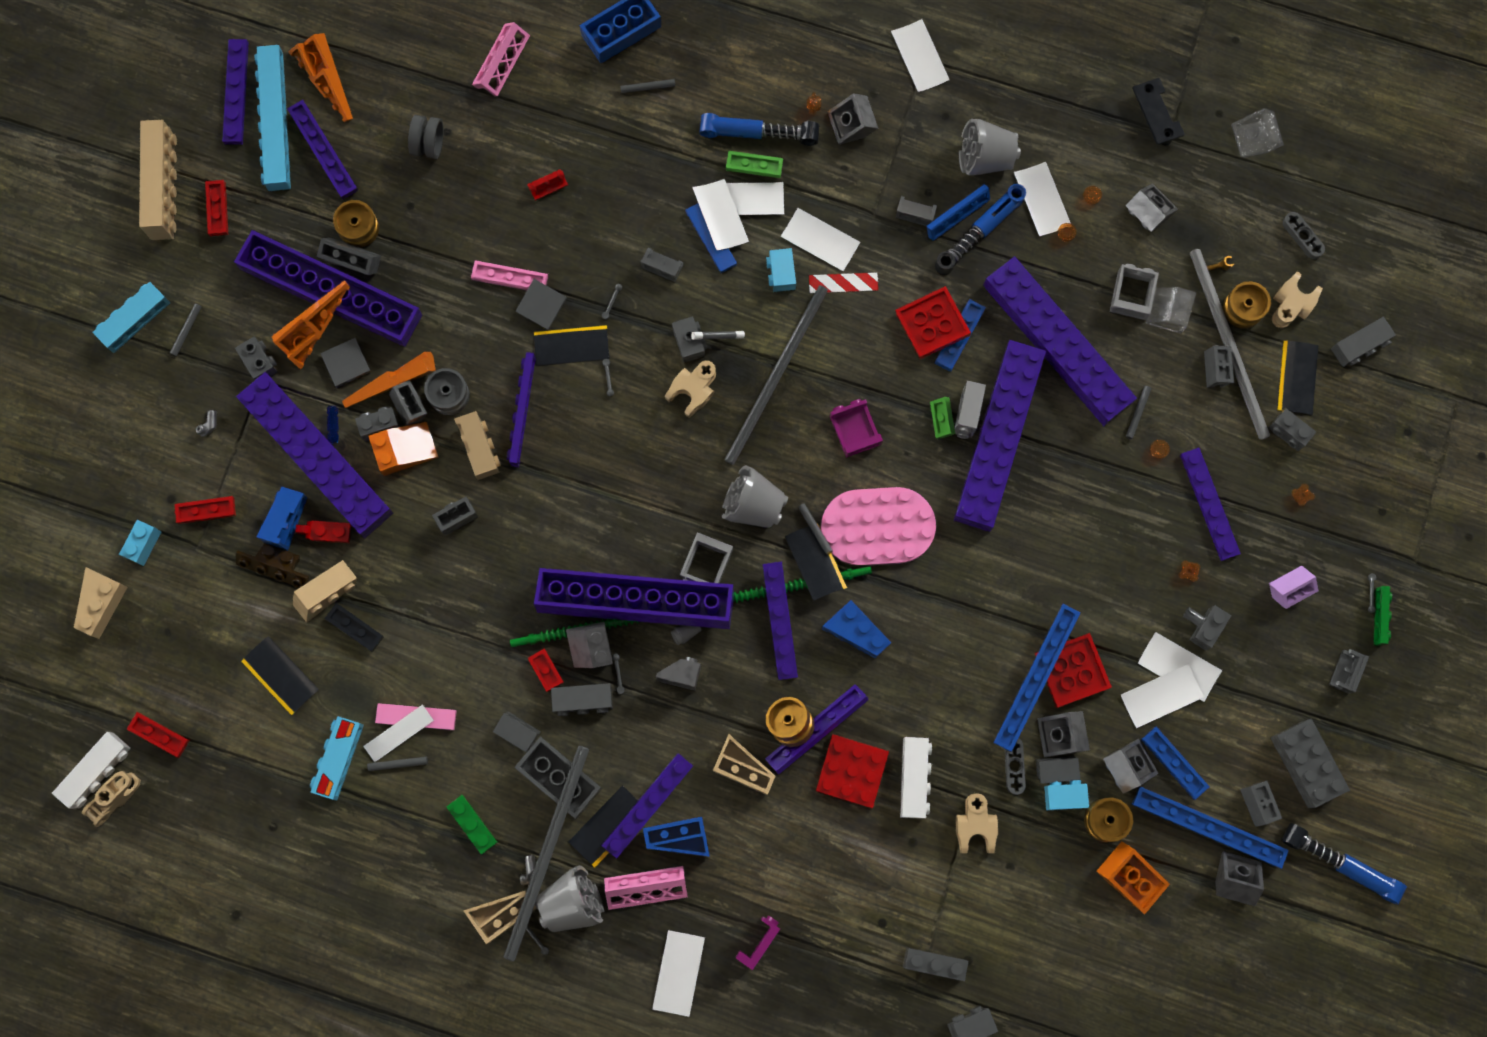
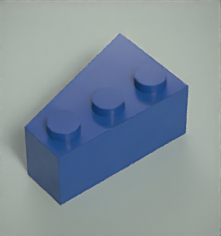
M281 487L280 491L275 495V501L257 538L268 545L288 551L296 525H298L308 497L304 493Z
M852 600L822 626V630L829 632L873 658L880 655L891 644L886 636Z
M702 817L643 828L647 849L710 857Z

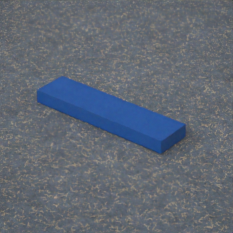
M984 184L928 224L929 238L932 241L937 239L990 200L989 187Z
M699 203L686 209L687 216L720 273L737 266V262L729 248L716 250Z
M969 299L961 315L972 334L986 307ZM970 336L942 349L934 364L951 372Z
M1154 727L1141 739L1193 800H1196L1210 787L1157 727Z

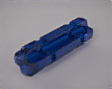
M332 405L327 407V414L329 415L327 416V431L329 432L327 436L330 443H336L339 441V434L337 433L339 432L338 408Z

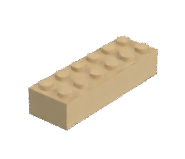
M164 120L140 121L139 227L151 240L174 239V232H176L174 215H176L177 210L174 204V197L177 196L174 180L177 179V173L174 169V163L177 162V156L174 151V145H177V138Z

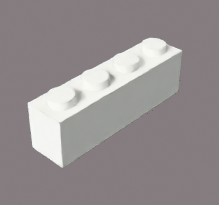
M106 732L52 794L69 809L81 808L86 803V798L90 793H94L101 786L100 782L113 773L114 766L128 756L127 752L131 748L114 733Z
M903 738L900 818L925 819L926 815L930 813V803H927V795H930L931 784L927 783V775H931V763H928V755L932 753V743H929V738Z

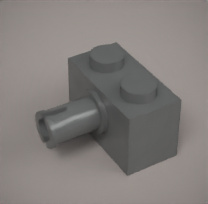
M1214 605L1207 610L1204 616L1188 607L1182 617L1197 625L1190 641L1206 651L1213 647L1232 615Z

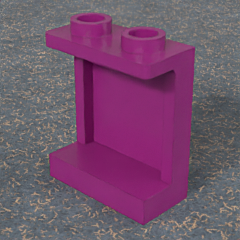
M857 399L846 407L840 405L832 409L830 419L846 458L882 444L883 439L876 430L867 407L866 399L862 401Z
M769 915L767 918L764 916L761 918V921L770 927L751 956H748L741 950L735 956L737 960L751 970L754 969L780 930L777 926L779 922Z

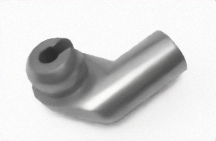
M207 411V422L196 427L197 434L207 436L216 429L217 411Z
M533 855L525 857L526 874L520 876V883L523 886L527 884L529 886L536 866L535 856Z

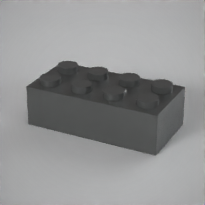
M1312 718L1270 737L1307 808H1316L1350 791Z
M539 737L514 768L558 804L572 762L546 740ZM581 772L568 809V813L575 819L579 818L603 789L584 772Z

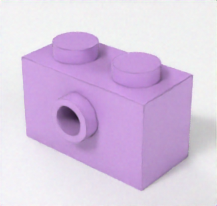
M1303 566L1269 583L1272 598L1285 609L1318 592L1316 577Z

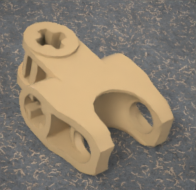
M1296 272L1284 283L1273 298L1280 303L1272 316L1273 324L1278 328H1285L1297 315L1305 320L1316 306L1323 288L1317 286L1310 294L1302 293L1297 287L1301 274Z
M702 361L692 373L685 368L681 370L673 380L671 387L665 395V399L670 402L679 394L689 395L691 402L684 413L690 418L695 412L703 408L714 394L709 385L716 378L715 365L710 361ZM703 370H710V374L706 373L703 375Z
M124 771L115 773L96 792L95 798L84 807L82 814L92 820L94 826L99 827L117 807H121L128 801L140 786L141 780L134 773L126 774ZM119 776H123L121 779H119V780L115 783L116 779H117ZM133 778L135 782L134 786L131 789H128L131 785V781Z
M982 794L969 795L965 801V815H956V835L960 853H968L969 839L975 834H980L985 839L987 853H995L998 819L997 815H988L987 799ZM975 798L981 803L980 806H977V809L975 806H972V802L976 800Z

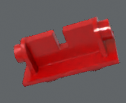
M559 169L527 184L534 199L538 200L568 186L563 171Z

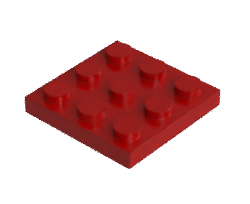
M946 286L895 310L919 359H923L971 336V332Z
M1090 633L1066 641L1046 682L1056 708L1112 688Z
M832 734L816 792L873 809L889 751Z

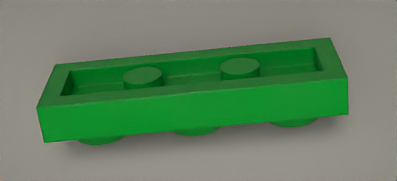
M1380 586L1375 589L1376 610L1373 646H1384L1391 639L1389 622L1391 621L1392 613L1389 611V606L1392 601V593L1390 592V586Z
M464 795L459 796L446 806L481 855L498 843Z

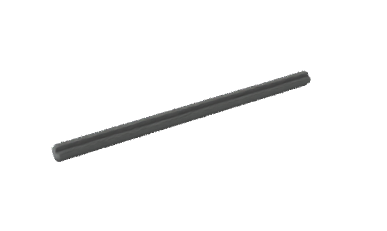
M821 285L818 286L725 458V462L728 464H735L827 293V288Z
M578 746L505 950L504 958L506 960L515 961L589 753V749L584 746Z

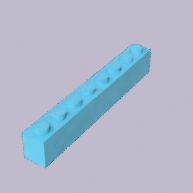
M279 45L259 46L254 58L256 65H258V71H255L257 82H259V88H256L257 98L260 99L257 111L261 118V122H258V129L262 139H259V147L262 150L260 164L263 168L261 182L268 191L291 189L283 52Z

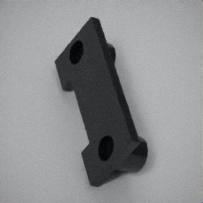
M1160 78L1132 87L1157 145H1169L1174 139L1185 135L1179 120L1172 122L1160 94H1164L1166 91Z

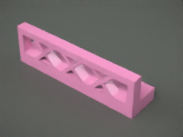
M514 22L504 24L472 85L477 89H486L493 96H498L530 35ZM516 32L523 36L521 42L517 44L514 37ZM508 47H512L514 54L510 59L507 58L506 53ZM501 62H504L505 66L503 74H499L498 65ZM496 77L497 82L495 90L488 85L491 78Z
M683 866L604 878L608 910L688 897ZM682 886V891H671L673 887ZM653 890L662 891L660 895L651 894ZM634 893L642 894L640 898L631 897ZM611 897H622L620 901H611Z

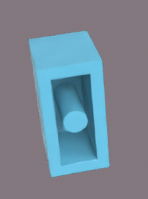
M792 248L770 250L769 257H766L767 268L771 269V275H768L769 286H773V292L796 290Z
M137 520L119 555L144 566L161 531Z
M1081 780L1069 781V785H1062V782L1056 781L1050 783L1049 786H1044L1046 810L1089 808L1087 784H1081Z

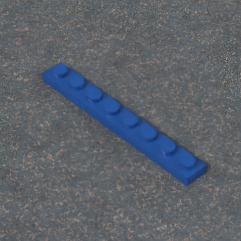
M1065 604L1061 605L993 742L994 744L1012 752L1080 615L1079 611Z
M1138 787L1132 806L1279 869H1282L1289 851L1143 787Z

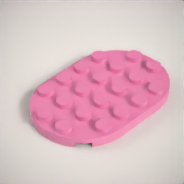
M901 487L859 489L844 492L830 502L821 521V532L832 548V554L841 562L853 566L911 562L919 558L929 548L936 531L935 515L929 503L915 491Z

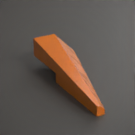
M313 34L304 43L295 45L288 52L290 56H294L298 60V66L306 70L309 74L308 78L323 97L330 100L333 104L332 108L342 115L343 122L352 120L353 117L325 34Z
M345 280L272 336L273 342L287 354V357L298 368H303L306 358L312 353V348L331 321L333 313L337 306L341 304L344 294L349 290L350 286Z
M423 352L396 371L385 372L344 399L342 403L347 408L389 391L393 386L436 371L433 354L431 352Z

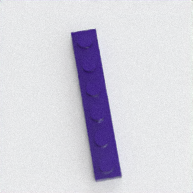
M247 39L228 40L222 139L224 144H243L249 46Z
M304 100L287 108L342 200L357 192L356 185Z
M526 352V357L522 358L521 369L524 370L523 376H519L518 387H521L520 394L516 395L515 404L518 405L517 412L513 414L514 431L511 430L510 433L512 447L507 452V460L514 467H519L536 360L534 353Z
M1200 448L1181 453L1180 457L1220 560L1223 561L1240 555V550Z
M782 562L762 564L778 680L797 678V666Z
M856 684L853 685L814 718V731L806 743L797 747L781 745L766 757L765 760L779 775L869 700L868 697Z
M677 753L601 846L617 859L693 765Z

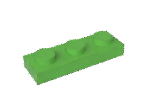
M728 151L726 171L781 178L783 158Z

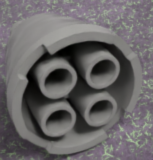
M970 119L963 129L962 138L964 140L962 150H959V164L962 173L974 176L1013 169L1015 160L1019 159L1021 149L1018 147V133L1011 132L981 119Z
M747 465L743 466L738 473L740 477H737L728 489L722 507L726 510L722 518L730 522L770 528L773 524L777 525L781 520L782 514L780 512L782 507L786 505L788 496H785L784 492L755 469Z
M579 865L570 869L538 895L535 906L540 912L541 917L539 920L544 929L548 927L550 931L558 932L595 926L603 922L601 913L604 912L600 893L596 884H592L590 879L587 878L588 871L584 867Z

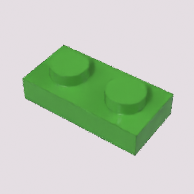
M943 397L931 401L935 437L941 439L954 435L955 429L950 398Z

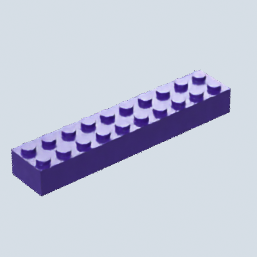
M253 230L250 232L234 261L240 270L312 304L316 303L345 280L350 288L344 294L341 304L337 306L333 314L403 347H406L422 317L418 307Z
M1015 256L985 279L984 288L1036 348L1046 351L1044 358L1103 426L1133 404L1137 397Z
M1009 340L1005 348L954 521L989 532L993 529L1046 353L1045 350Z
M266 372L236 396L363 538L370 535L394 514Z
M540 568L534 606L537 613L730 629L734 588L733 584Z

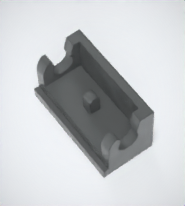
M901 196L895 218L924 226L933 222L937 205L931 207L905 200V197Z
M649 247L641 260L642 269L673 282H676L684 265L682 261H676L661 255Z
M1212 346L1204 351L1207 388H1212L1216 385H1220L1221 388L1233 384L1231 346Z
M1351 649L1349 651L1342 650L1329 686L1347 694L1356 692L1369 656Z
M510 712L502 715L493 731L525 752H528L541 731Z
M1074 755L1035 759L1037 777L1040 779L1041 784L1080 780L1079 760Z
M1268 781L1240 789L1255 827L1282 819Z

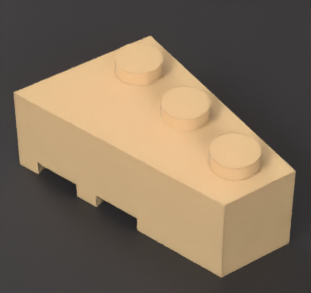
M476 411L455 418L454 420L460 430L461 439L464 442L477 480L500 473L498 467L501 464L498 456L493 455L492 449L495 447L492 439L487 438L486 432L489 430L485 420L481 421Z
M342 560L294 591L293 606L307 623L344 593L352 591L355 588L357 577Z
M86 567L74 628L100 639L128 587Z
M728 734L713 772L768 795L775 775Z
M526 891L464 910V913L486 944L491 943L515 925Z

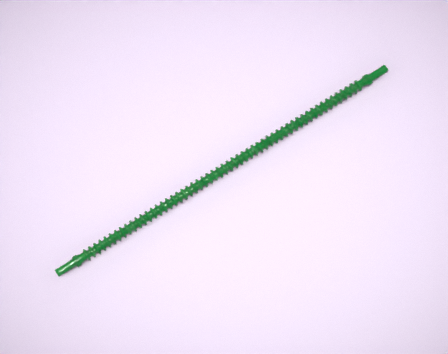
M869 566L854 570L847 569L840 573L843 579L851 580L853 577L872 574ZM801 578L799 581L794 580V582L788 581V583H785L786 593L788 590L792 592L793 589L796 591L799 588L803 590L804 587L808 589L805 580ZM761 586V589L756 587L755 590L751 588L750 591H747L745 589L744 592L739 591L738 594L734 592L733 602H743L744 599L749 601V598L754 600L755 597L759 599L760 596L765 598L766 588ZM601 619L600 621L605 622L606 628L609 629L612 626L617 628L618 625L622 627L623 624L628 626V623H631V625H633V622L639 623L638 621L607 619L605 621ZM580 623L579 626L574 624V627H571L569 625L568 628L563 627L561 630L557 628L556 631L552 629L551 632L546 630V633L541 631L540 634H529L526 637L511 639L510 644L511 647L525 644L533 645L540 641L545 643V640L550 642V639L555 641L556 638L561 639V637L567 638L566 629L585 625Z

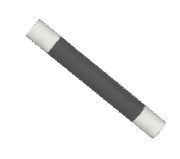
M744 331L692 332L691 334L693 340L743 339L745 337Z

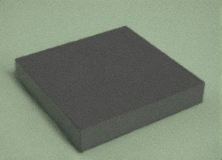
M533 279L516 312L549 330L567 297Z
M356 338L320 353L336 388L371 373Z

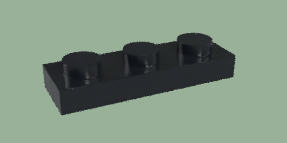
M335 603L324 618L371 652L376 649L384 638L382 634L338 603Z

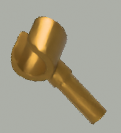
M1227 256L1221 262L1207 266L1208 271L1216 268L1230 269L1234 264L1229 265L1226 261H1229L1232 257Z

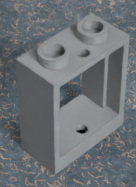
M1122 264L1118 270L1109 312L1146 320L1151 313L1159 273L1154 272L1150 268L1141 269L1136 268L1133 264ZM1123 276L1149 282L1144 306L1119 300Z
M971 381L966 382L962 390L954 427L955 434H958V437L968 439L969 437L972 438L975 433L986 385Z
M697 532L680 573V578L686 581L707 582L687 574L698 546L701 545L725 555L714 583H720L732 554L733 546Z

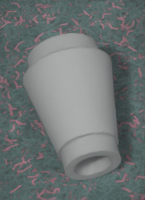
M681 625L674 627L671 635L677 645L681 643L684 645L700 632L701 628Z

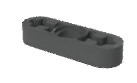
M1288 213L1282 222L1284 228L1310 259L1320 258L1325 252L1324 244L1298 213ZM1294 219L1296 221L1295 223H1289V220ZM1299 232H1306L1308 234V239H1301L1299 236ZM1313 248H1318L1317 252H1312Z
M1019 738L1016 742L1019 748L1015 749V755L1019 754L1020 758H1009V755H1013V750L1009 752L1004 749L1006 788L1013 795L1021 794L1026 787L1023 743ZM1012 760H1016L1020 764V769L1017 772L1012 771L1009 767ZM1010 774H1021V778L1017 777V784H1021V788H1018L1017 791H1015V788H1011V784L1014 783V777L1010 778Z

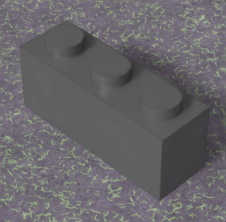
M331 237L321 239L317 253L319 258L367 275L377 273L381 259L379 254Z
M1383 316L1336 343L1331 350L1342 367L1348 364L1353 366L1361 361L1360 357L1365 355L1367 358L1377 352L1375 350L1377 347L1381 346L1383 349L1391 344V339L1396 334Z
M610 683L551 688L552 712L557 713L558 716H569V712L585 715L589 714L590 710H597V713L609 712L608 709H613Z
M906 947L903 968L965 981L968 960Z

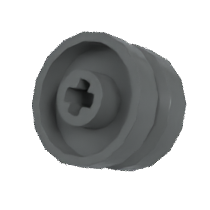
M413 116L408 136L410 155L421 157L425 153L427 158H439L444 137L442 119L431 117L427 121L426 116Z
M441 368L428 376L425 382L424 392L426 398L438 413L443 415L457 414L467 406L470 400V391L467 383L458 371L450 368Z

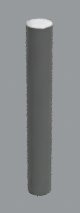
M675 79L620 86L621 93L674 87Z
M194 304L170 351L171 355L177 357L202 306Z
M1144 386L1126 434L1128 439L1132 440L1152 389L1149 386Z
M805 503L799 505V510L826 555L832 553V548Z
M418 757L368 763L367 769L368 771L427 765L428 758Z

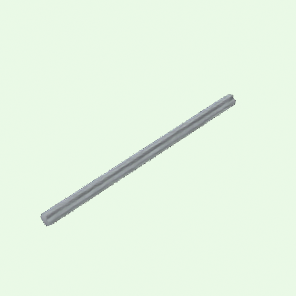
M1194 249L1190 252L1191 259L1224 346H1231L1233 371L1260 440L1270 437V433L1201 250Z

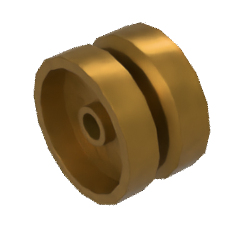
M350 200L342 203L336 209L333 216V224L340 238L345 243L362 248L370 245L376 239L379 233V223L372 209L366 203L360 200Z
M1249 281L1238 284L1225 298L1223 303V311L1227 321L1241 329L1257 325L1270 309V295L1266 288L1259 283Z
M784 697L775 701L769 707L766 714V725L776 740L782 745L797 747L806 743L812 736L814 719L799 699Z
M1113 797L1098 799L1091 803L1085 812V828L1098 841H1120L1131 831L1133 815L1128 805L1120 799ZM1107 817L1111 818V823L1107 822Z

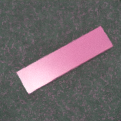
M475 261L471 279L528 290L533 279L546 285L548 274Z
M378 703L375 723L394 725L418 707ZM425 707L434 721L424 728L455 730L456 710Z

